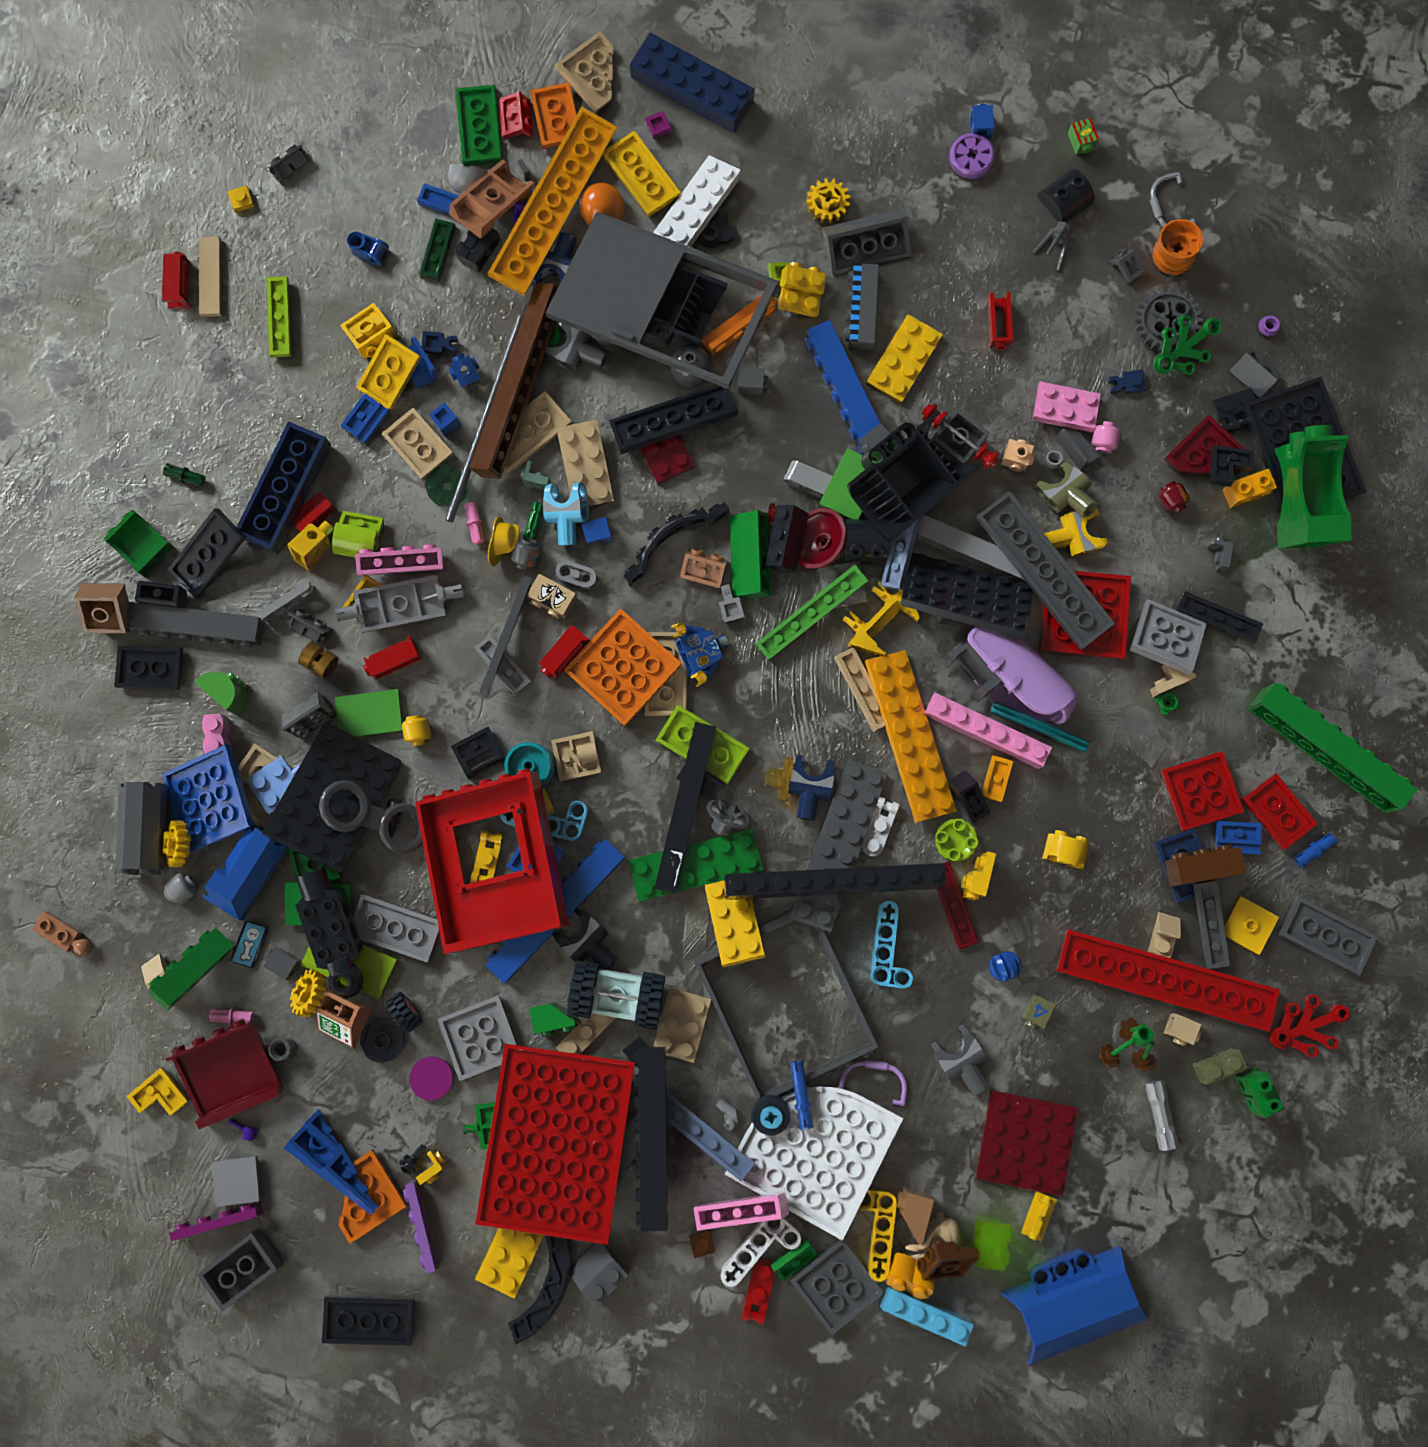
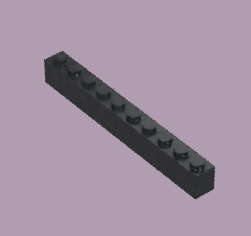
M944 863L725 874L724 876L725 900L942 889L946 885Z

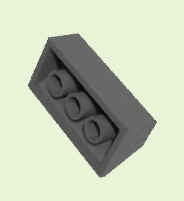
M901 209L822 228L825 250L833 275L852 271L854 263L880 264L911 256L907 216Z

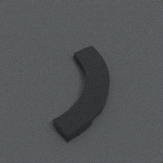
M545 1235L548 1247V1274L539 1296L532 1306L522 1315L508 1322L515 1345L537 1333L558 1309L565 1295L571 1273L572 1249L570 1239Z

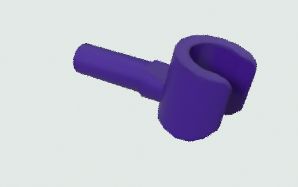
M232 1118L229 1120L228 1123L244 1131L242 1139L248 1141L255 1140L257 1134L255 1127L242 1125Z

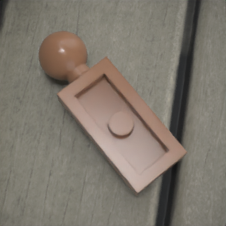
M43 911L32 929L65 951L70 952L73 948L78 956H86L91 952L92 945L88 940H78L82 934L80 931L48 911Z

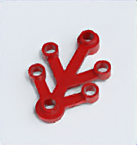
M1307 995L1298 1025L1290 1029L1293 1017L1300 1013V1006L1297 1003L1286 1004L1280 1027H1276L1271 1031L1270 1042L1278 1049H1285L1290 1046L1303 1052L1307 1057H1316L1319 1052L1316 1045L1304 1044L1294 1039V1037L1303 1035L1322 1043L1328 1049H1335L1339 1044L1335 1036H1326L1314 1031V1029L1334 1021L1346 1022L1350 1017V1011L1346 1006L1337 1004L1331 1007L1328 1014L1310 1021L1314 1008L1320 1005V998L1317 995ZM1311 997L1315 998L1314 1005H1311L1309 1002ZM1292 1005L1296 1008L1294 1013L1290 1012V1006ZM1341 1009L1344 1011V1016L1342 1018L1339 1016V1011ZM1280 1034H1283L1285 1036V1040L1283 1042L1279 1041ZM1330 1038L1334 1041L1332 1046L1328 1045ZM1310 1046L1314 1049V1052L1311 1055L1308 1053V1048Z

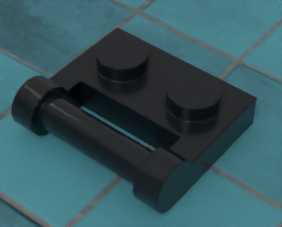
M489 726L451 746L468 780L474 778L475 774L498 762H504L506 758ZM492 749L494 750L495 755L471 768L469 767V761Z

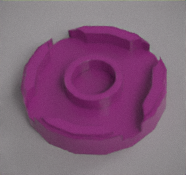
M428 1056L420 1059L413 1066L409 1082L412 1091L418 1097L434 1101L442 1098L450 1091L453 1085L454 1074L446 1060L438 1056Z

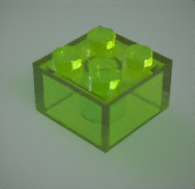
M975 1215L972 1249L977 1248L980 1255L979 1259L974 1263L978 1268L1005 1271V1265H1009L1010 1252L1007 1251V1244L1012 1239V1228H1009V1224L1002 1217Z

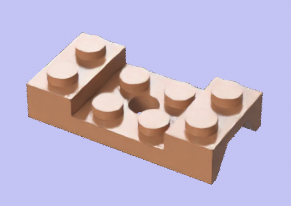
M502 159L450 203L449 215L479 238H482L494 228L495 221L515 205L516 202L519 200L524 202L532 195L534 182L531 180L526 183L521 182L511 174L506 161ZM488 194H489V195H493V194H494V195H496L497 197H496V198H491V197L488 196Z

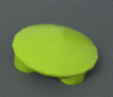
M951 819L944 822L938 828L935 835V845L938 852L944 858L951 861H963L975 852L978 838L974 827L962 819Z

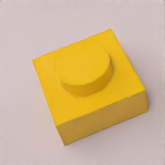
M247 185L228 191L235 213L254 207Z

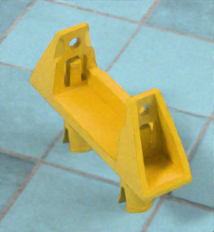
M879 581L877 586L880 589L874 586L871 591L885 602L883 608L868 623H864L852 610L848 614L851 619L845 616L843 621L856 632L855 637L848 643V648L854 647L858 651L883 656L886 652L872 638H875L898 614L900 609L907 615H910L915 622L920 617L917 610L900 605L903 590L892 593L888 588L882 587L881 581Z

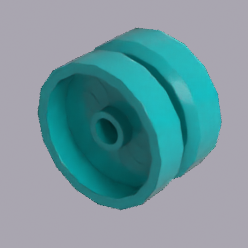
M531 742L520 743L510 749L504 763L505 773L511 774V776L517 775V771L522 769L539 772L542 788L552 781L557 768L552 752L543 745Z

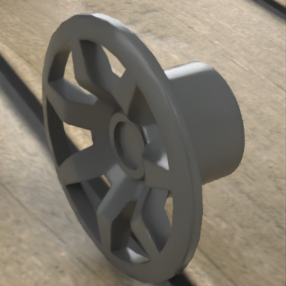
M713 799L708 802V813L714 819L711 827L716 833L722 836H729L733 829H745L750 825L751 820L747 812L735 803L723 799ZM725 804H728V805L731 806V807L729 808V810L726 809ZM735 808L740 811L737 814L733 813Z

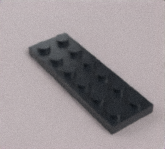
M716 384L611 419L609 422L622 455L738 416L739 412L730 390Z

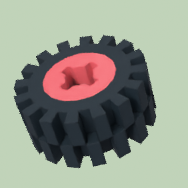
M401 991L385 1002V1006L388 1008L389 1013H391L392 1018L396 1020L395 1022L405 1032L410 1033L423 1023L418 1010L415 1009L413 1003Z

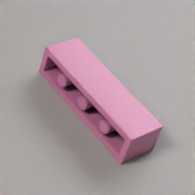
M785 1192L705 1203L694 1207L697 1230L776 1220L789 1215Z

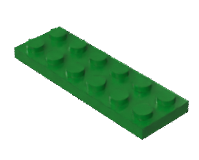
M753 829L687 845L676 892L723 881L725 874L763 871ZM663 851L628 860L638 902L673 894L654 889Z

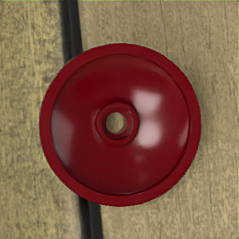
M818 508L808 512L798 560L800 565L808 569H822L832 564L841 555L847 540V526L841 515L828 508Z

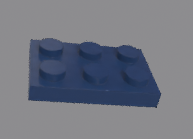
M1196 828L1153 842L1168 884L1164 861L1171 860V855L1190 852V856H1192L1193 851L1203 849ZM1193 883L1170 887L1175 903L1195 898Z

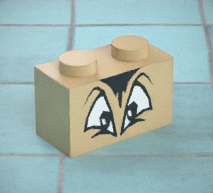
M538 574L527 593L528 599L531 600L529 602L531 605L538 609L543 607L549 610L548 614L556 619H559V617L566 619L577 600L576 593L541 574Z

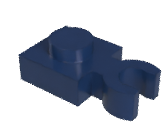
M423 331L421 347L426 354L443 355V349L450 353H457V347H451L450 344L452 342L458 343L459 340L456 336L444 338L445 335L442 332Z
M1144 369L1123 372L1122 378L1112 376L1108 379V383L1114 382L1117 384V387L1110 389L1112 394L1118 393L1120 389H1124L1125 394L1145 392L1147 390Z

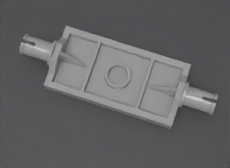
M437 575L356 590L353 591L354 606L335 609L337 622L357 618L360 622L362 633L445 617L443 603L445 600L463 597L461 584L442 588V586H439Z

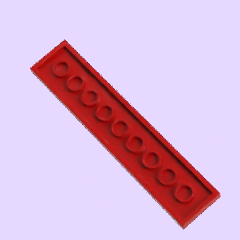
M1066 929L1056 968L1057 972L1270 1032L1280 991L1277 988Z

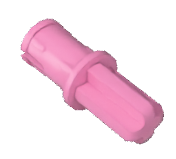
M477 503L464 504L467 517L466 526L469 527L472 543H483L484 536L481 527L483 522L479 518Z
M231 1008L230 1010L211 1009L209 1012V1021L222 1022L231 1025L240 1019L245 1021L253 1019L254 1021V1011H236L235 1008Z

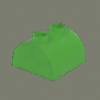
M230 671L226 675L220 672H209L196 680L195 683L225 710L237 716H240L247 704V693L243 687L245 682L237 675L232 674Z

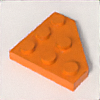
M374 1149L355 1160L353 1165L358 1172L357 1176L362 1184L366 1185L369 1196L378 1207L370 1215L345 1196L338 1226L349 1244L408 1206Z

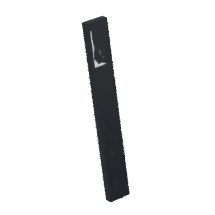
M695 722L654 889L676 894L716 730L715 726Z

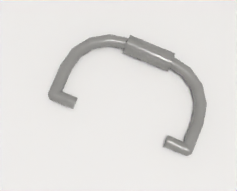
M1179 172L1158 178L1150 192V203L1155 219L1159 221L1162 227L1167 223L1163 219L1161 206L1156 197V189L1161 182L1174 178L1177 179L1178 185L1182 184L1183 180ZM1195 219L1190 220L1191 222L1196 224Z

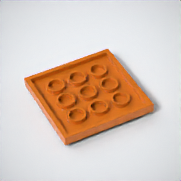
M620 608L564 671L626 727L683 664Z

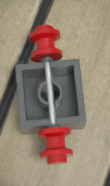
M936 403L933 405L928 404L921 413L924 415L923 421L938 411ZM958 407L947 420L945 419L948 415L946 411L937 416L933 421V429L936 430L939 426L940 428L931 439H933V444L939 447V451L945 455L944 457L947 460L967 464L974 456V461L980 459L984 462L983 468L985 469L988 467L993 468L1000 460L997 457L999 452L995 451L992 453L988 450L989 444L985 443L990 432Z

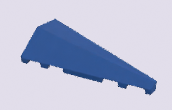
M318 1109L287 1142L284 1149L371 1215L378 1205L372 1201L366 1185H363L357 1176V1170L342 1145L338 1144L332 1134V1128L323 1119V1113Z

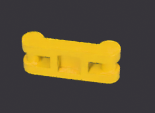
M482 830L470 883L495 877L504 838L503 833L497 832V834L489 833V830ZM488 841L494 842L493 849L487 848ZM481 869L488 870V875H480Z

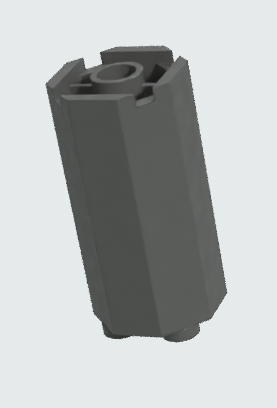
M149 782L119 783L115 870H118V874L161 875V871L164 870L165 854L162 853L163 834L166 832L168 785L155 783V786H152Z

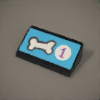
M245 920L230 962L254 969L269 927Z

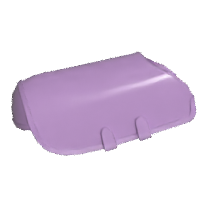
M977 626L970 631L967 640L962 642L964 644L969 642L973 649L987 663V667L1002 680L995 690L988 694L992 703H1002L1051 724H1062L1069 719L1078 703V693L1024 639ZM973 680V682H974L978 687H980V686L978 685V683H977L975 680Z

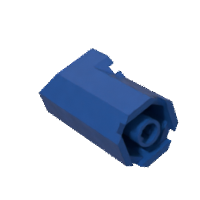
M256 825L245 830L228 859L223 863L226 867L223 870L218 868L205 886L208 894H203V898L236 919L244 921L289 848L262 835V831Z

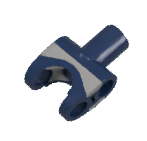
M560 232L553 252L549 251L531 283L532 286L539 284L545 277L550 275L558 277L561 283L572 261L570 256L577 241L576 237L567 232Z
M797 754L790 776L788 794L799 795L796 818L815 821L818 799L830 801L834 781V761L828 760L824 772L820 776L812 777L807 775L803 769V755Z

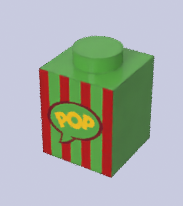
M1091 117L1071 124L1068 136L1075 154H1088L1092 152L1099 141V137Z

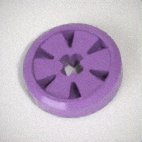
M969 133L955 140L950 150L949 161L952 169L958 175L968 179H975L984 176L991 169L995 151L993 145L986 137L976 133ZM969 153L975 154V159H972V157L968 158Z

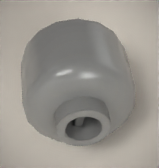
M177 873L165 883L164 895L173 904H184L196 895L197 880L191 874Z

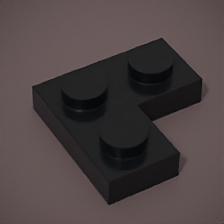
M1212 445L1210 449V484L1231 487L1234 470L1252 473L1255 468V451Z

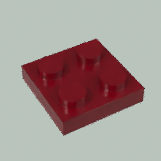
M680 435L640 448L657 485L695 468Z

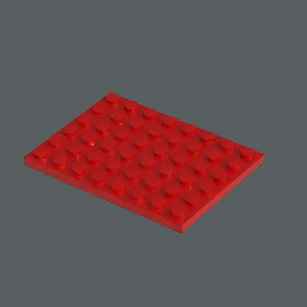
M505 1044L475 1225L609 1244L635 1062Z

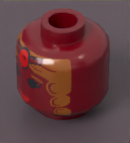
M1173 481L1160 488L1161 492L1158 494V498L1165 511H1174L1176 514L1187 508L1185 504L1189 502L1190 497L1182 483Z

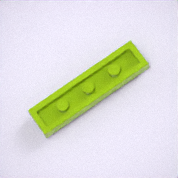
M287 276L267 277L269 356L271 358L292 357L289 279Z

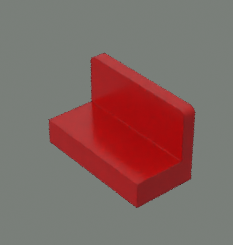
M319 492L301 507L294 525L300 532L310 523L318 527L337 509Z

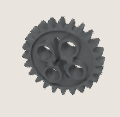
M1171 287L1168 288L1167 292L1160 288L1158 293L1154 290L1150 296L1146 295L1144 301H1141L1139 304L1140 308L1135 313L1138 316L1134 322L1140 324L1136 326L1135 330L1142 331L1138 337L1146 338L1143 344L1152 343L1150 346L1151 350L1157 346L1158 353H1160L1164 342L1161 333L1157 332L1154 327H1158L1161 330L1164 328L1180 329L1177 320L1182 315H1189L1192 318L1187 340L1202 329L1200 324L1203 322V319L1198 318L1202 311H1196L1199 303L1192 304L1194 297L1187 299L1188 292L1181 295L1179 288L1175 293L1172 292ZM1155 308L1161 309L1162 313H1158ZM1175 309H1180L1183 314L1178 313ZM1184 318L1183 324L1185 325L1187 322L1186 318ZM1177 331L1176 337L1172 340L1171 349L1173 350L1176 349L1179 335Z

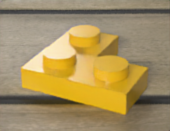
M164 1067L159 1068L126 1096L139 1113H143L158 1100L170 1116L174 1115L190 1101Z

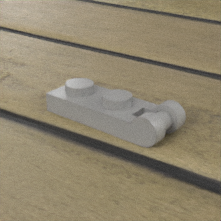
M301 579L298 581L296 588L283 592L276 601L266 603L258 613L264 621L269 623L311 596L315 588L308 580Z

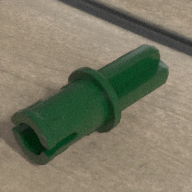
M167 463L163 468L164 476L177 479L180 483L188 482L197 486L205 484L206 477L204 475L189 471L187 467L181 468Z

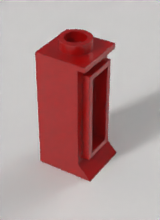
M176 251L171 252V254H163L162 301L167 302L168 308H191L186 302L188 300V264H190V261L184 253Z
M1006 292L1004 298H994V293H990L986 300L988 305L989 348L995 347L997 350H1004L1010 347L1013 342L1011 292ZM1002 308L1004 338H997L995 309Z
M571 625L539 662L542 667L540 671L549 679L553 676L557 680V675L563 673L564 669L584 648V644L590 642V639Z
M408 634L406 641L403 640L369 656V659L364 657L363 659L366 664L363 665V668L368 677L371 676L378 680L422 660L413 638Z

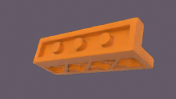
M762 295L702 338L701 345L712 358L743 336ZM776 298L770 302L761 323L777 312L778 301Z

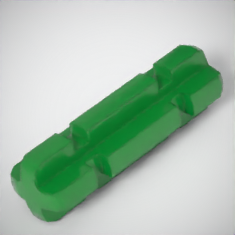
M533 502L532 512H530L523 537L535 538V532L541 518L540 514L543 511V504L539 502Z

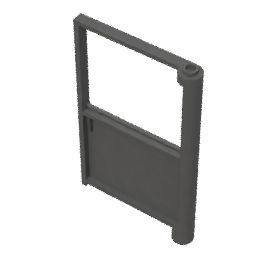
M597 212L546 311V316L577 330L729 389L770 302L775 298H779L782 287L778 280ZM681 260L764 291L723 376L713 374L640 345Z

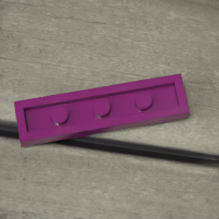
M253 1203L241 1206V1211L233 1213L232 1209L218 1213L219 1217L213 1219L208 1215L197 1219L198 1223L190 1225L188 1221L175 1225L176 1229L169 1232L170 1240H178L258 1217L263 1214L262 1206L254 1207Z

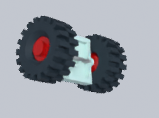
M577 961L570 985L567 1015L589 1019L592 1013L634 1020V1026L656 1030L661 1011L666 975L643 972V976L603 970L599 969V964Z

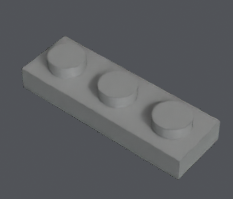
M489 635L474 647L476 653L488 666L498 643ZM505 652L497 672V677L516 696L531 684V680Z

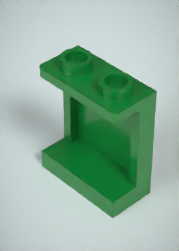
M134 510L124 514L117 526L111 528L103 539L129 562L132 568L144 577L175 548Z

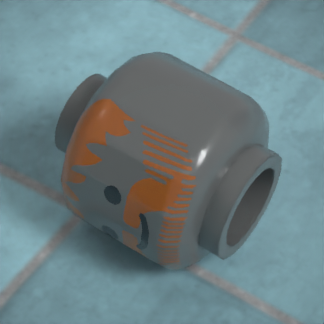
M521 537V540L515 544L511 560L516 563L517 568L528 570V567L536 566L540 554V547L537 545V541Z

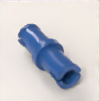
M1327 833L1317 842L1310 843L1308 845L1309 848L1294 857V861L1303 869L1316 858L1320 859L1323 857V853L1338 844L1332 834Z

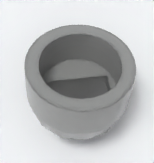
M1055 450L1048 452L1045 458L1046 466L1051 469H1057L1063 461L1062 454Z

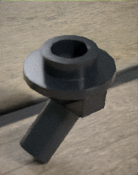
M421 1144L411 1156L406 1154L399 1161L401 1170L404 1173L412 1175L419 1172L421 1164L417 1161L427 1151L426 1146Z

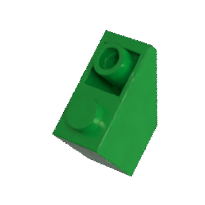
M556 1002L529 1008L534 1034L541 1033L542 1037L555 1034V1029L562 1028V1032L575 1030V1025L581 1024L580 1018L567 1015V1009Z

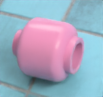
M1105 421L1103 425L1095 427L1091 442L1092 446L1095 447V451L1111 454L1112 451L1119 447L1121 430L1115 427V423Z

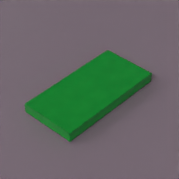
M495 84L456 88L463 167L499 163L503 157Z

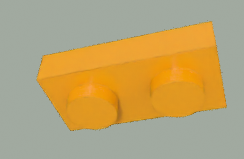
M994 755L991 756L982 788L984 798L1000 803L1003 801L1013 761Z

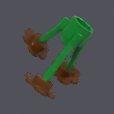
M1128 1018L1120 1023L1121 1029H1119L1118 1034L1126 1040V1043L1117 1049H1114L1110 1044L1100 1047V1060L1103 1063H1107V1066L1110 1068L1120 1066L1119 1053L1132 1044L1138 1047L1146 1046V1049H1139L1138 1052L1132 1053L1133 1060L1131 1064L1134 1068H1140L1142 1072H1146L1148 1069L1153 1070L1156 1067L1155 1056L1149 1054L1151 1048L1155 1045V1042L1152 1041L1154 1033L1144 1023L1137 1024L1134 1018Z

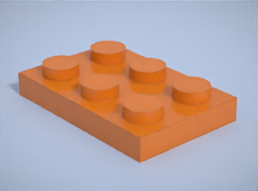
M568 82L530 90L543 149L559 146L576 117L571 88Z

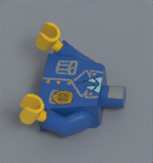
M680 622L671 626V628H675L677 634L673 635L674 638L678 637L674 642L689 677L697 679L698 684L696 687L712 677L719 666L718 660L722 658L720 650L727 648L729 644L724 635L715 638L711 630L705 631L702 627L684 625Z

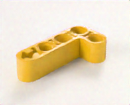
M868 1188L866 1193L870 1195V1199L865 1204L861 1203L859 1207L862 1210L874 1211L867 1267L870 1277L874 1281L882 1282L889 1275L897 1202L895 1196L888 1190ZM884 1196H889L892 1200L891 1204L887 1207L880 1205V1200ZM885 1218L889 1220V1225L886 1229L878 1228L877 1224L880 1219ZM879 1241H883L887 1245L886 1249L882 1252L875 1250V1245ZM877 1258L880 1259V1265L883 1271H879V1274H876L873 1268H877Z

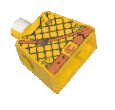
M326 521L318 528L312 523L308 524L287 544L293 560L310 572L330 547L327 536L334 528Z

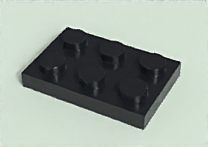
M118 646L114 687L123 689L180 690L183 649L181 647Z

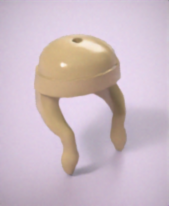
M943 1212L936 1213L937 1218L931 1219L928 1222L926 1243H923V1245H909L905 1248L906 1250L917 1252L922 1249L931 1248L932 1244L936 1241L945 1240V1242L955 1241L958 1249L961 1247L960 1228L955 1220L944 1218ZM916 1254L911 1257L917 1260L918 1258H923L924 1254Z

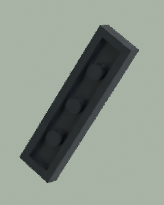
M1187 591L1182 592L1175 609L1178 612L1206 622V625L1252 644L1256 643L1263 623Z

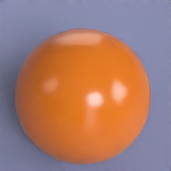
M608 183L592 184L584 190L580 197V215L589 226L597 212L621 220L624 213L622 195L614 186Z

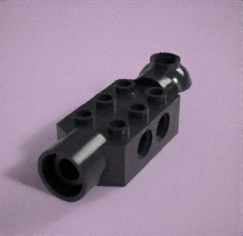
M325 867L296 877L302 899L295 906L317 968L329 971L328 983L334 994L343 998H351L361 991L364 984L363 973L360 968L352 963L362 953L364 947L343 888L331 886ZM341 976L348 978V986H344L341 983Z

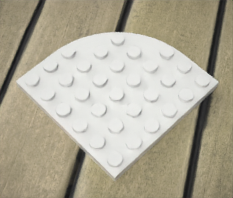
M810 1087L807 1090L809 1102H812L810 1109L814 1127L810 1129L806 1127L804 1130H801L798 1110H795V1104L797 1103L794 1091L781 1097L788 1104L791 1112L787 1128L777 1135H765L760 1133L752 1122L738 1149L750 1158L755 1165L742 1182L729 1171H726L725 1175L760 1195L785 1192L789 1211L843 1241L903 1118L854 1092L834 1087Z

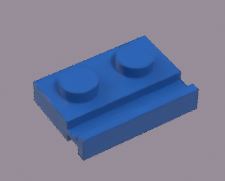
M364 393L341 424V428L358 440H361L364 444H367L390 411Z
M1216 821V847L1233 844V848L1241 847L1242 854L1260 855L1261 823Z

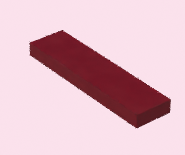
M946 862L944 863L946 885L942 889H936L957 948L961 950L978 944L979 940L951 864Z

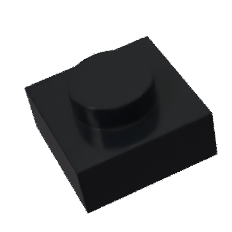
M639 1036L622 1051L631 1062H634V1054L639 1052L638 1048L648 1046Z

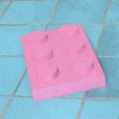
M1039 381L1032 420L1093 433L1096 427L1100 393Z

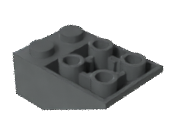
M316 692L282 715V729L300 739H306L315 733V729L320 726L322 727L324 722L330 724L332 718L336 715L324 696Z

